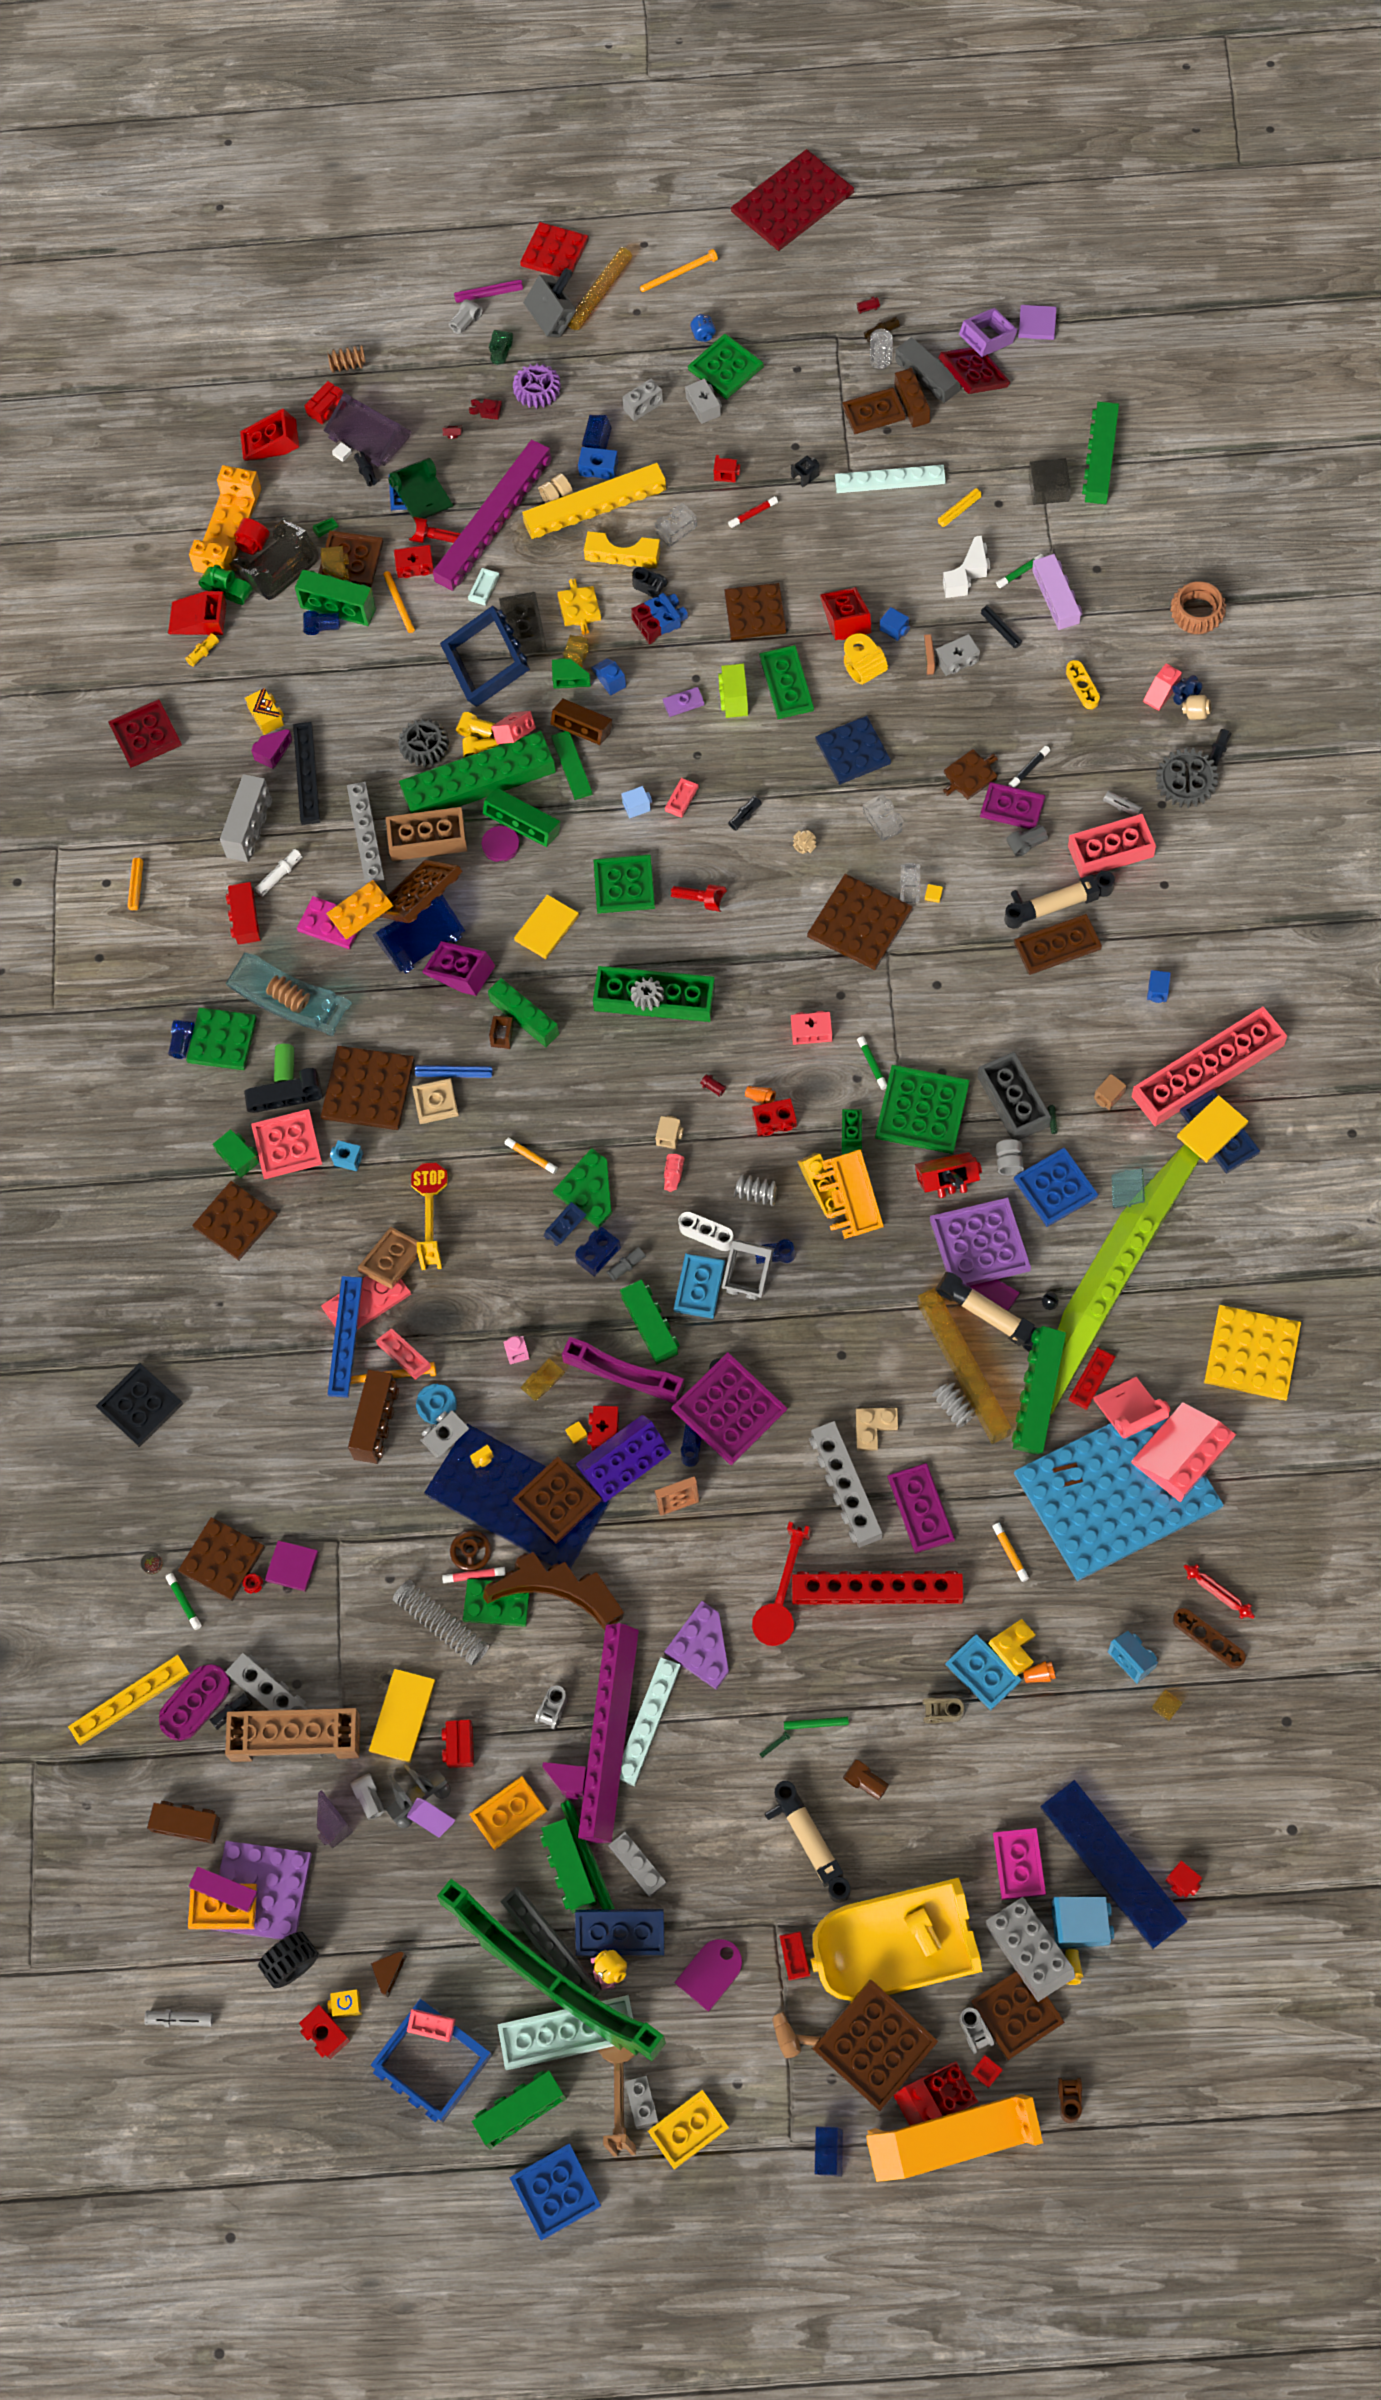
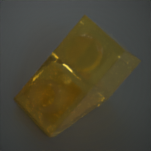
M343 546L321 548V564L324 574L326 576L331 575L340 580H349V570L346 569V564H349L348 553H344Z

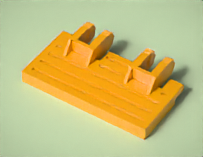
M861 1150L821 1161L824 1170L831 1167L833 1169L815 1175V1179L821 1180L833 1175L835 1182L821 1185L818 1187L819 1192L838 1187V1190L830 1192L835 1208L844 1206L842 1209L827 1213L826 1216L831 1219L845 1214L846 1221L830 1225V1229L836 1230L850 1225V1228L842 1230L844 1239L884 1227Z

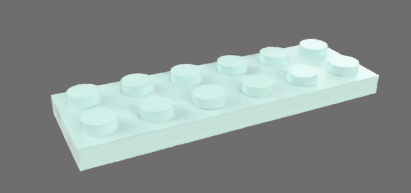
M629 1995L601 2001L633 2019ZM566 2009L497 2024L506 2070L614 2046Z

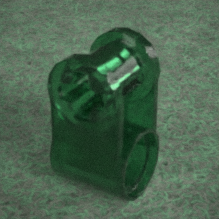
M493 331L489 344L490 359L493 364L500 365L506 361L513 342L512 332Z

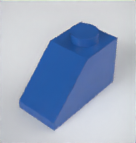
M605 659L591 667L610 696L626 688L625 675L615 661Z

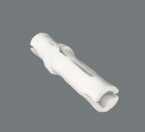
M293 849L284 860L278 862L276 868L254 890L263 897L286 873L292 871L291 868L303 858L296 849Z

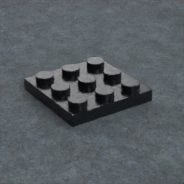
M139 1363L96 1405V1408L140 1447L183 1405V1402Z

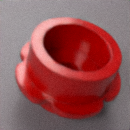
M254 1573L247 1575L242 1582L243 1587H245L244 1590L249 1594L253 1592L258 1593L262 1589L263 1579Z

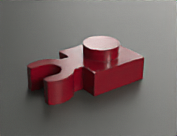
M472 399L471 406L476 407H469V413L472 415L480 413L481 418L499 420L502 401L484 399L483 403H480L478 400Z

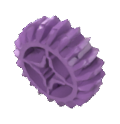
M536 363V366L529 364L528 368L523 366V371L518 370L513 381V391L518 402L521 401L523 406L527 404L529 408L535 406L537 409L538 406L544 408L545 404L551 405V401H556V396H559L561 388L560 377L557 375L556 370H552L551 366L546 367L545 364L539 366L538 363Z

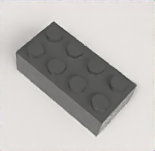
M1015 1052L978 1068V1079L1011 1139L1019 1141L1050 1126L1051 1116Z

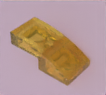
M548 1358L536 1374L533 1372L520 1388L534 1401H537L565 1374V1371Z

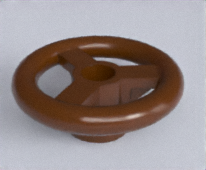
M472 1530L462 1532L456 1536L450 1547L451 1560L458 1568L464 1571H476L484 1567L489 1561L492 1552L488 1538L484 1534ZM467 1537H476L481 1540L478 1543H476V1541H474L473 1539H466L465 1541L461 1542V1540ZM457 1547L467 1556V1565L458 1559L456 1555ZM469 1547L474 1548L472 1552H467ZM485 1547L483 1559L474 1564V1556L478 1550Z

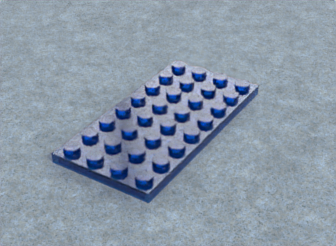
M467 1423L469 1429L455 1442L424 1494L528 1553L534 1552L537 1558L553 1566L557 1563L560 1565L566 1562L571 1569L610 1502L601 1501L556 1544L513 1502V1498L542 1472L546 1466ZM488 1445L494 1458H492L488 1465L480 1466L476 1469L470 1455Z

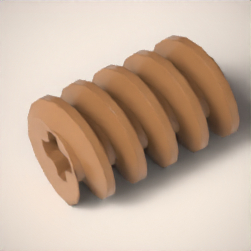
M360 345L359 351L356 346H353L352 352L349 347H346L345 353L341 348H339L338 354L334 349H332L331 355L328 353L332 373H335L336 367L341 372L343 366L348 371L350 365L355 370L357 364L361 369L364 363L366 364L363 345Z
M278 975L273 977L267 986L266 993L270 996L272 995L275 1000L284 1004L285 1007L290 1008L292 1012H302L307 1006L311 994L307 993L303 996L304 989H300L297 992L298 985L296 984L291 988L292 981L289 980L285 983V976H282L280 979H278Z

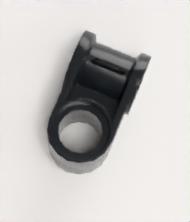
M637 567L632 572V585L634 589L652 598L659 597L663 587H666L668 584V580L664 576L644 567Z

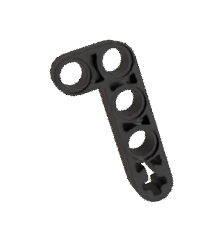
M305 1068L299 1072V1079L246 1089L244 1095L247 1111L257 1113L320 1100L323 1096L317 1070Z

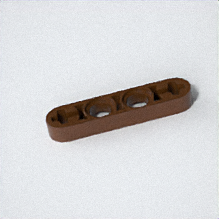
M1181 1608L1174 1613L1173 1624L1176 1628L1230 1668L1238 1669L1243 1666L1246 1655L1242 1649L1188 1609ZM1178 1615L1181 1617L1183 1615H1186V1621L1190 1624L1192 1623V1621H1195V1623L1192 1625L1191 1630L1187 1629L1189 1627L1188 1623H1186L1185 1621H1183L1182 1623L1179 1622ZM1196 1627H1203L1206 1630V1635L1198 1637L1195 1635L1194 1629ZM1220 1640L1223 1642L1224 1648L1222 1650H1215L1212 1647V1642ZM1227 1647H1230L1229 1653L1233 1656L1238 1654L1241 1662L1235 1661L1234 1663L1231 1661V1655L1227 1653L1224 1657L1222 1654L1225 1653Z

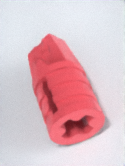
M668 1154L666 1158L664 1190L669 1192L677 1189L682 1177L685 1158L678 1154Z

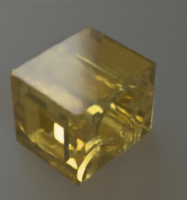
M570 635L563 652L564 658L572 659L582 667L589 651L588 639L582 636Z

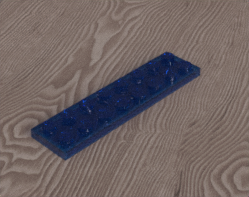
M1075 1780L1040 1806L1041 1810L1152 1950L1188 1922Z

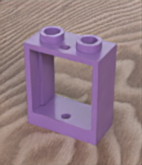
M992 308L964 320L959 335L983 357L1013 344L1017 329L997 309ZM990 326L999 336L989 339L980 329Z

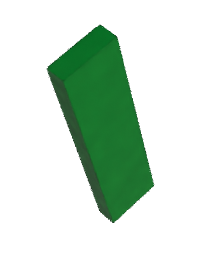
M564 731L551 735L574 800L593 795L571 734Z

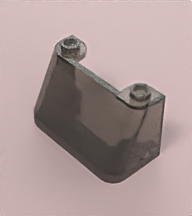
M284 519L273 528V537L276 542L250 563L245 557L239 556L229 563L232 570L242 580L248 582L259 595L268 600L274 599L299 578L302 570L308 571L319 559L318 551L307 531Z

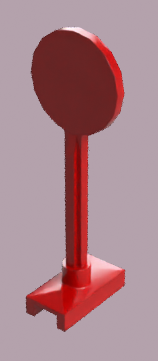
M790 1521L787 1531L791 1535L789 1542L791 1546L775 1603L762 1606L756 1611L752 1619L754 1635L761 1643L767 1646L784 1644L790 1639L794 1631L792 1614L783 1604L799 1547L802 1546L803 1539L810 1540L812 1532L808 1526H805L804 1532L801 1527L795 1530L794 1523Z

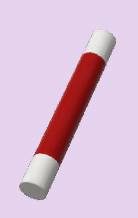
M774 496L728 522L729 526L733 528L777 504V498Z

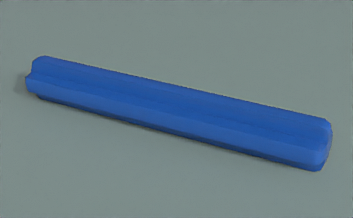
M417 1065L415 1067V1075L417 1077L491 1078L493 1069L491 1066Z

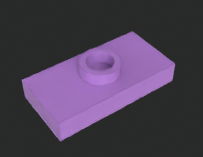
M698 687L663 698V704L669 717L704 706V700Z

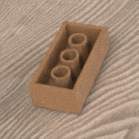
M461 807L386 817L388 846L392 861L467 852L465 824Z

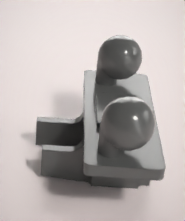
M406 1764L404 1766L417 1783L406 1793L391 1775L388 1776L393 1783L392 1787L396 1801L385 1810L398 1827L408 1828L411 1825L412 1820L407 1818V1815L417 1798L426 1800L432 1794H435L440 1799L449 1796L451 1792L450 1785L438 1769L425 1777L414 1769L411 1770Z

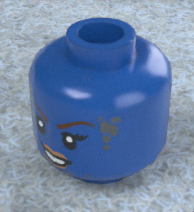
M699 314L693 318L690 327L694 338L701 342L711 340L716 332L712 318L704 314Z

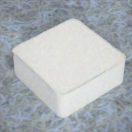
M340 443L332 453L333 456L343 462L352 451L348 446Z

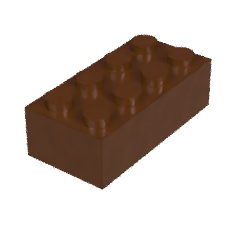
M374 1370L367 1371L348 1444V1449L354 1460L378 1464L379 1458H382L384 1455L385 1447L383 1442L384 1438H388L389 1419L392 1420L394 1415L393 1402L398 1399L399 1388H397L396 1381L390 1373Z

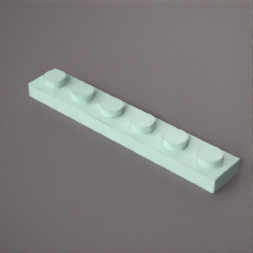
M944 465L835 474L836 492L846 493L945 484Z
M660 1657L623 1753L620 1781L635 1786L680 1670V1664Z

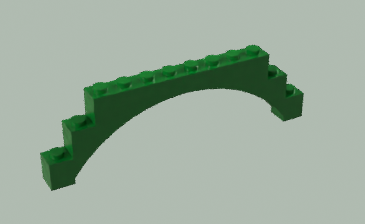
M450 1879L437 1895L440 1905L458 1917L460 1925L478 1938L482 1948L619 2050L625 2047L635 2056L641 2053L650 2061H653L666 2044L664 2035L651 2025L616 2011L552 1968L505 1929L469 1894L468 1890L453 1879Z

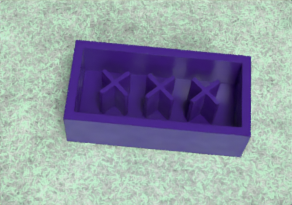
M641 1415L576 1463L592 1490L603 1502H607L670 1455L671 1451L652 1421Z

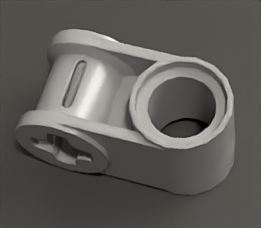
M555 1685L548 1689L535 1717V1722H543L550 1725L551 1729L554 1730L560 1722L562 1712L568 1700L567 1694L561 1686ZM556 1692H560L563 1695L562 1699L558 1702L552 1701V1696Z
M974 2008L963 2010L959 2016V2022L973 2054H976L977 2050L987 2045L993 2046L994 2041L980 2013ZM966 2013L974 2014L976 2018L975 2024H966L964 2015Z

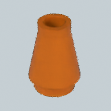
M748 1086L745 1091V1097L762 1105L774 1102L776 1091L768 1087Z
M1044 1661L1023 1671L1026 1683L1051 1682V1679H1056L1052 1662Z

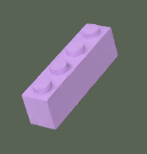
M1055 554L1033 560L1032 572L1058 630L1079 624L1082 609L1080 605L1076 604L1075 593L1069 588L1068 577L1063 575L1060 560L1057 561Z

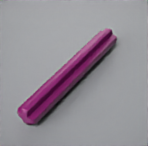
M519 279L454 293L456 303H460L465 299L475 300L522 290L523 284Z

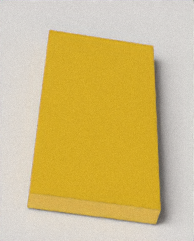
M394 1669L369 1752L411 1763L436 1682L435 1679Z

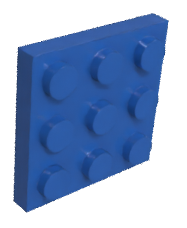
M1065 1147L1014 1176L1013 1179L1046 1227L1098 1198L1097 1192Z
M570 2143L509 2177L540 2241L545 2240L602 2207Z

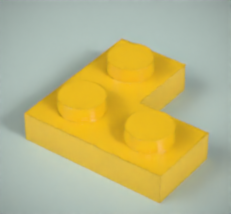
M1023 1619L998 1634L988 1643L1015 1676L1028 1669L1034 1663L1022 1648L1023 1645L1035 1637L1034 1632Z

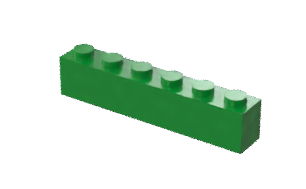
M1097 401V409L1092 411L1091 420H1095V424L1091 423L1090 435H1093V439L1089 438L1088 449L1091 450V454L1087 453L1086 464L1089 465V469L1085 468L1084 474L1087 484L1083 483L1082 490L1086 503L1107 504L1119 409L1118 403Z
M1042 1326L1037 1328L1032 1334L1031 1341L1033 1346L1027 1358L1029 1366L1024 1374L1025 1387L1020 1394L1021 1407L1016 1415L1017 1427L1012 1435V1449L1034 1455L1043 1453L1066 1332Z

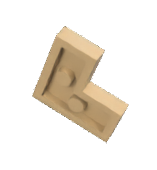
M897 1408L856 1409L857 1451L878 1450L877 1431L898 1430Z

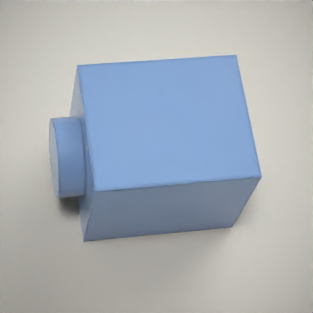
M643 786L621 794L622 803L629 819L651 811L650 803H652L649 792H645Z

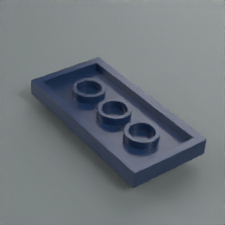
M1214 1089L1182 1107L1180 1109L1181 1115L1189 1124L1218 1094ZM1242 1129L1214 1158L1227 1174L1257 1156L1260 1150L1246 1131Z
M664 1909L575 1910L576 1956H597L603 1950H615L619 1955H664Z

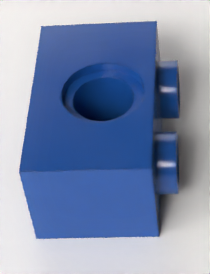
M581 448L578 462L579 476L602 479L615 478L618 466L617 451Z

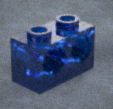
M601 1226L598 1231L594 1230L585 1245L582 1244L575 1252L576 1263L595 1277L621 1249L620 1240ZM601 1241L608 1242L605 1246L598 1245ZM588 1255L595 1256L592 1260L585 1259Z

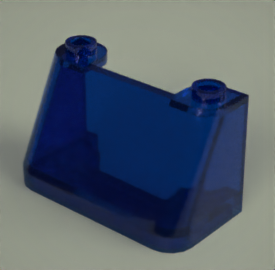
M443 895L435 897L431 901L432 904L427 909L422 910L415 921L411 923L393 921L372 935L399 972L403 971L406 974L414 969L413 964L435 951L441 941L447 943L452 940L455 943L463 937L461 933L465 932V929Z

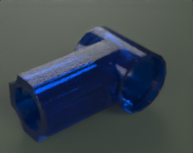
M306 611L303 613V632L307 635H316L319 631L339 630L340 628L338 613L319 614L316 611Z
M173 1020L169 1056L175 1059L186 1058L195 1026L194 1022Z
M788 1239L780 1240L778 1243L762 1245L775 1248L772 1262L790 1263L795 1259L794 1245ZM786 1248L791 1250L787 1254L781 1253V1251ZM755 1255L757 1264L765 1263L766 1257Z
M686 1423L680 1449L681 1461L685 1466L693 1467L699 1462L702 1438ZM687 1452L695 1453L692 1457H687L685 1454Z

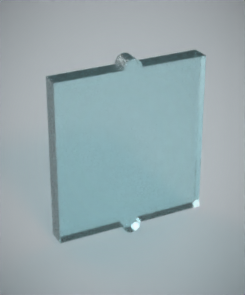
M1142 1168L1131 1171L1125 1170V1172L1111 1175L1114 1209L1125 1206L1131 1207V1205L1145 1202L1144 1172Z

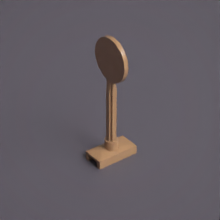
M615 2046L600 2049L598 2052L603 2059L614 2063L615 2128L613 2129V2135L603 2136V2145L614 2157L618 2156V2150L626 2149L631 2155H636V2145L626 2135V2128H624V2063L628 2062L635 2055L625 2047L621 2050Z

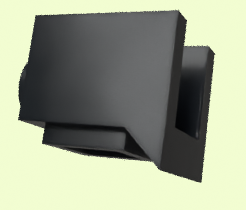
M806 455L796 464H791V477L794 479L799 475L801 477V486L805 487L819 476V462L815 458L811 459Z

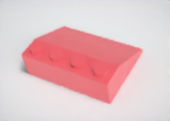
M1182 1402L1133 1458L1131 1463L1181 1502L1230 1446L1236 1434L1220 1421Z

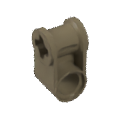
M957 1698L923 1699V1704L925 1705L924 1723L958 1722L964 1716V1705ZM951 1706H958L960 1708V1712L955 1715L951 1714L948 1710Z

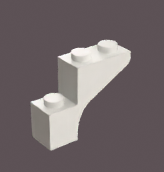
M976 536L973 539L967 556L959 568L943 572V587L946 598L968 595L971 579L987 577L990 561L985 556L987 554V545L983 543L982 536Z

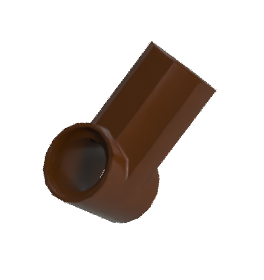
M857 1759L854 1760L843 1776L847 1783L857 1789L861 1788L878 1801L889 1787L888 1783L873 1774L869 1767Z

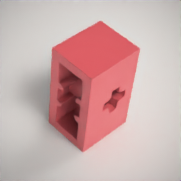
M531 711L513 712L491 726L497 744L514 743L536 729Z
M817 1011L809 1014L800 1012L791 1015L793 1045L832 1042L830 1012Z

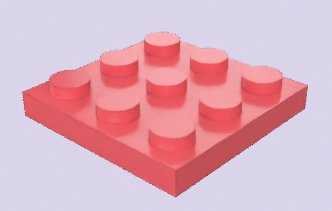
M309 1109L251 1124L264 1179L322 1165Z

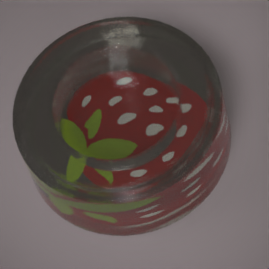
M150 1552L142 1557L141 1567L147 1574L153 1575L162 1569L163 1561L158 1554Z

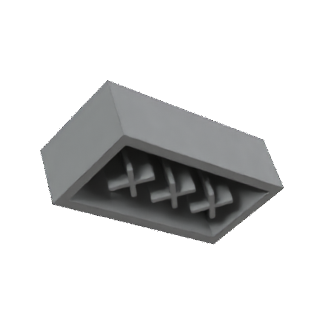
M245 774L241 778L220 837V842L227 858L249 862L250 856H253L255 852V842L260 838V828L262 823L264 824L266 821L267 808L272 804V796H270L269 787H267L264 778Z
M1023 1897L986 1920L988 1931L1038 2002L1075 1978L1072 1965Z

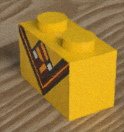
M263 688L245 697L247 707L264 735L284 726L282 721L284 714L280 707L276 708L274 705L276 701L272 693L268 694L266 689Z

